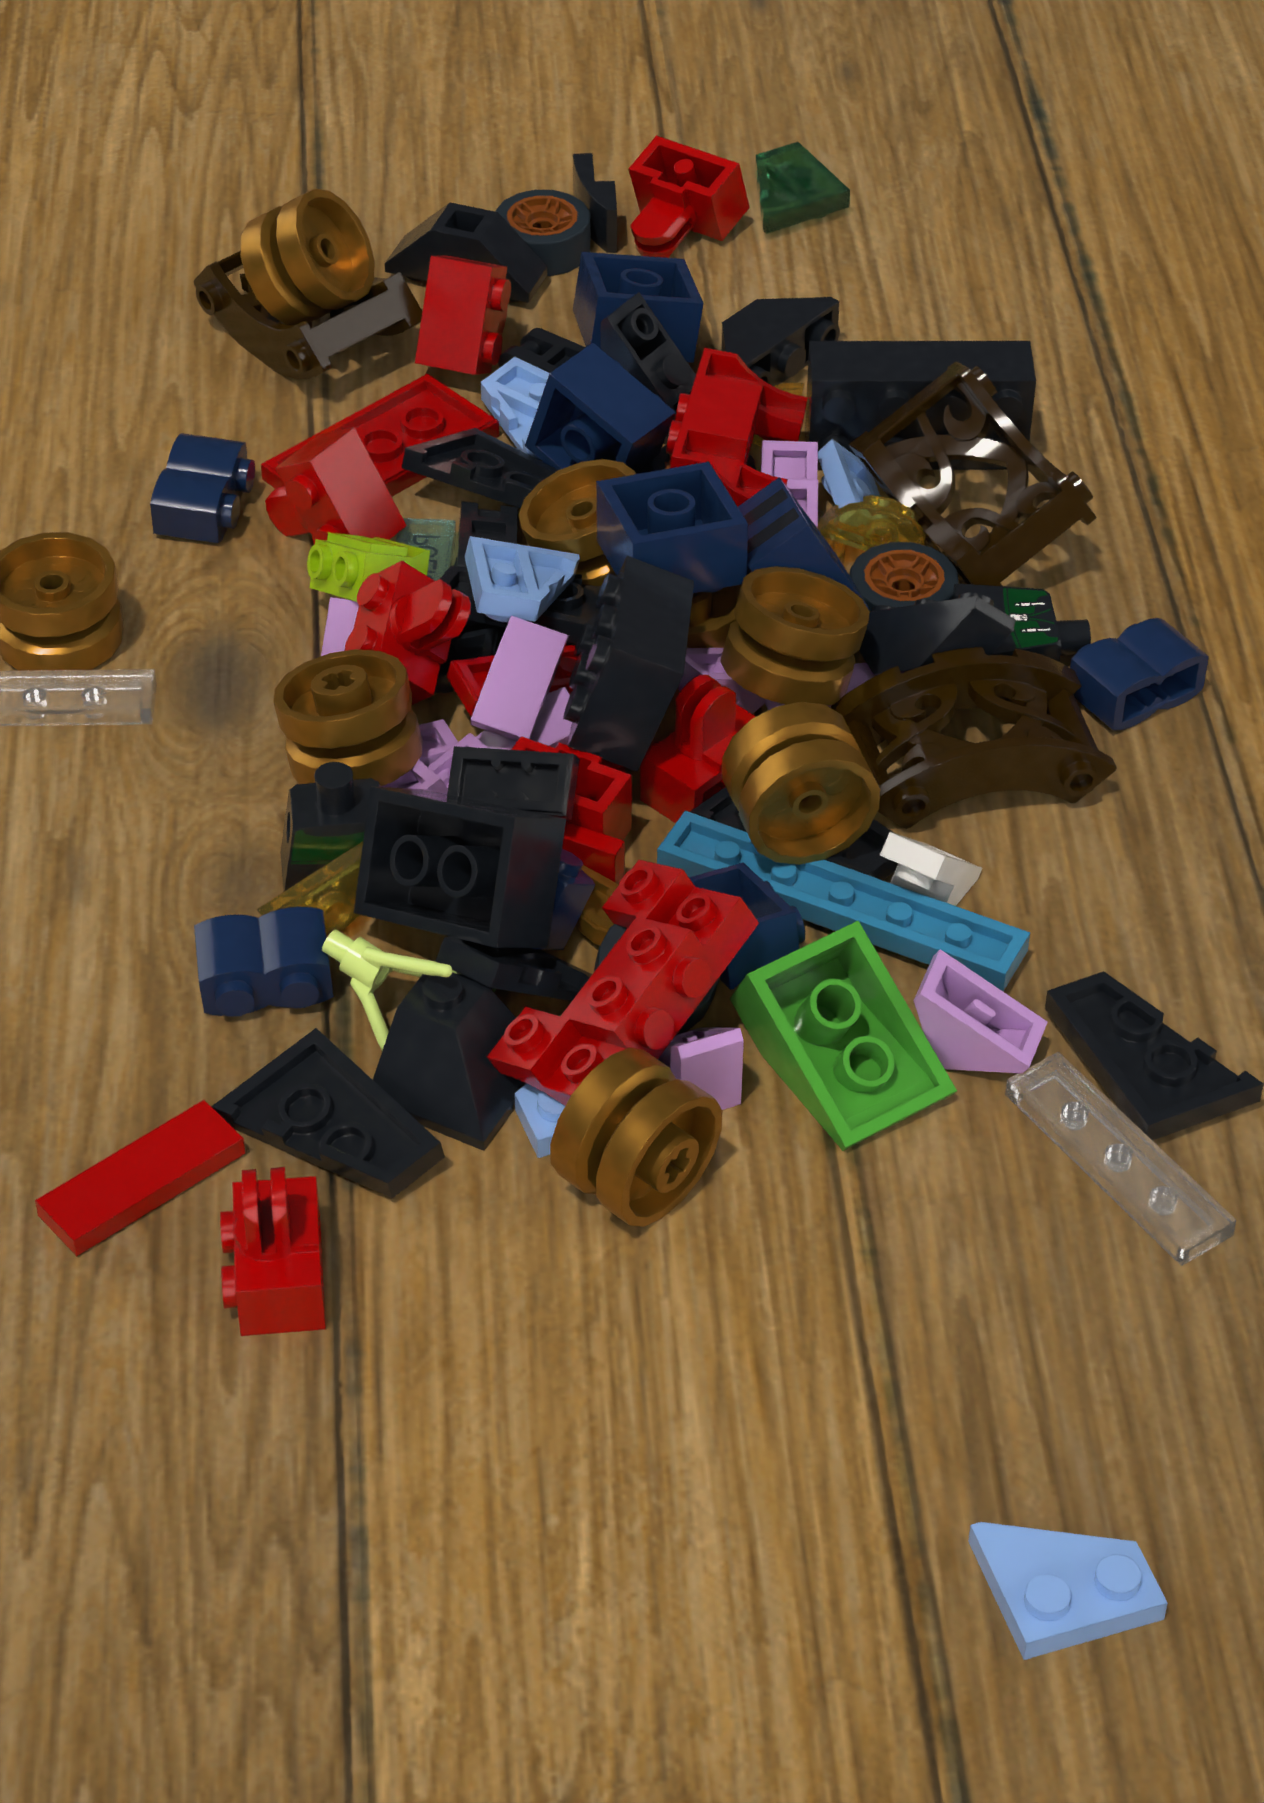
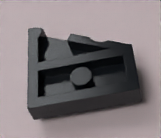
M456 936L444 937L435 961L450 965L452 970L456 971V974L486 985L491 990L494 988L572 1001L592 975L542 950H534L532 948H495L462 940Z

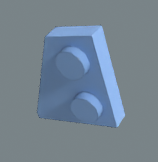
M986 1522L970 1525L969 1545L1023 1660L1158 1622L1165 1618L1168 1602L1136 1541Z

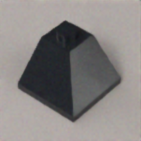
M453 972L447 978L422 974L397 1007L373 1080L424 1127L484 1151L515 1109V1092L527 1084L499 1073L487 1058L488 1054L504 1035L507 1026L516 1017L491 988Z

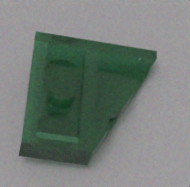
M799 142L755 155V177L762 228L766 234L811 219L823 218L830 213L850 206V189Z

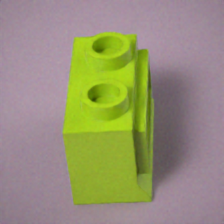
M328 532L327 540L315 539V545L309 551L307 559V570L311 578L309 588L357 602L358 591L368 576L378 573L400 561H404L427 576L430 550L380 537L370 538Z

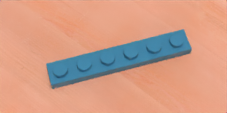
M686 810L657 848V864L683 869L688 877L744 862L763 881H768L774 891L788 905L795 906L803 920L834 931L859 920L873 945L928 965L933 956L941 949L1003 992L1028 951L1030 932L827 860L800 865L774 862L757 852L747 832Z

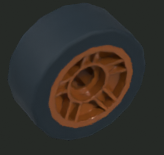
M556 190L521 192L504 200L495 211L507 221L547 265V276L568 273L579 267L581 252H590V211L584 202L571 194Z
M889 542L871 547L856 558L850 569V577L870 608L869 611H872V608L877 605L895 608L914 605L915 601L919 599L935 601L952 600L954 584H959L957 569L947 556L932 547L913 542Z

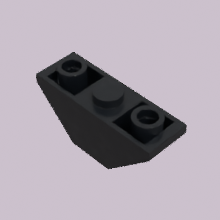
M451 202L407 233L385 262V272L392 274L400 272L402 276L415 281H427L431 256L447 255L506 266V279L511 282L509 301L527 303L531 301L548 275L547 265L498 212Z
M638 292L601 321V350L619 362L626 371L675 411L673 420H675L680 393H691L696 374L640 292ZM669 428V430H668V433H667L666 438H665L664 443H663V444H665V445L667 444V441H668V436H669L670 428Z
M832 297L756 299L722 322L721 351L737 353L747 367L759 378L777 387L808 365L809 341H838L840 334L838 326L840 301Z
M962 593L958 599L945 601L919 599L915 601L914 605L896 608L877 605L870 611L868 625L859 651L874 675L877 676L896 666L899 667L902 674L914 668L933 663L932 654L983 647L985 654L991 655L1014 631L1016 620L994 607L992 599L977 593Z

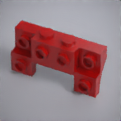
M704 348L691 393H680L676 417L671 422L666 454L672 455L670 468L709 462L738 507L779 478L757 471L747 465L754 435L756 434L764 440L799 441L808 397L791 394L765 382L747 367L737 353ZM781 478V480L787 486L788 479Z
M638 860L632 869L621 878L619 886L602 906V909L613 924L627 928L561 1016L525 1006L518 1017L507 1026L504 1035L488 1054L487 1058L499 1073L537 1088L566 1106L572 1093L586 1076L614 1053L627 1048L644 1050L656 1059H659L758 926V920L741 897L695 887L683 869Z

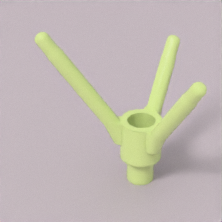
M337 929L328 935L322 946V952L340 962L339 970L352 978L350 985L362 1002L382 1051L389 1030L374 996V991L381 986L388 974L395 971L416 977H421L424 974L447 978L451 976L452 972L456 973L448 964L387 953L362 937L354 941Z

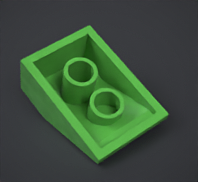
M859 920L748 973L730 997L731 1003L760 1054L842 1151L957 1092Z

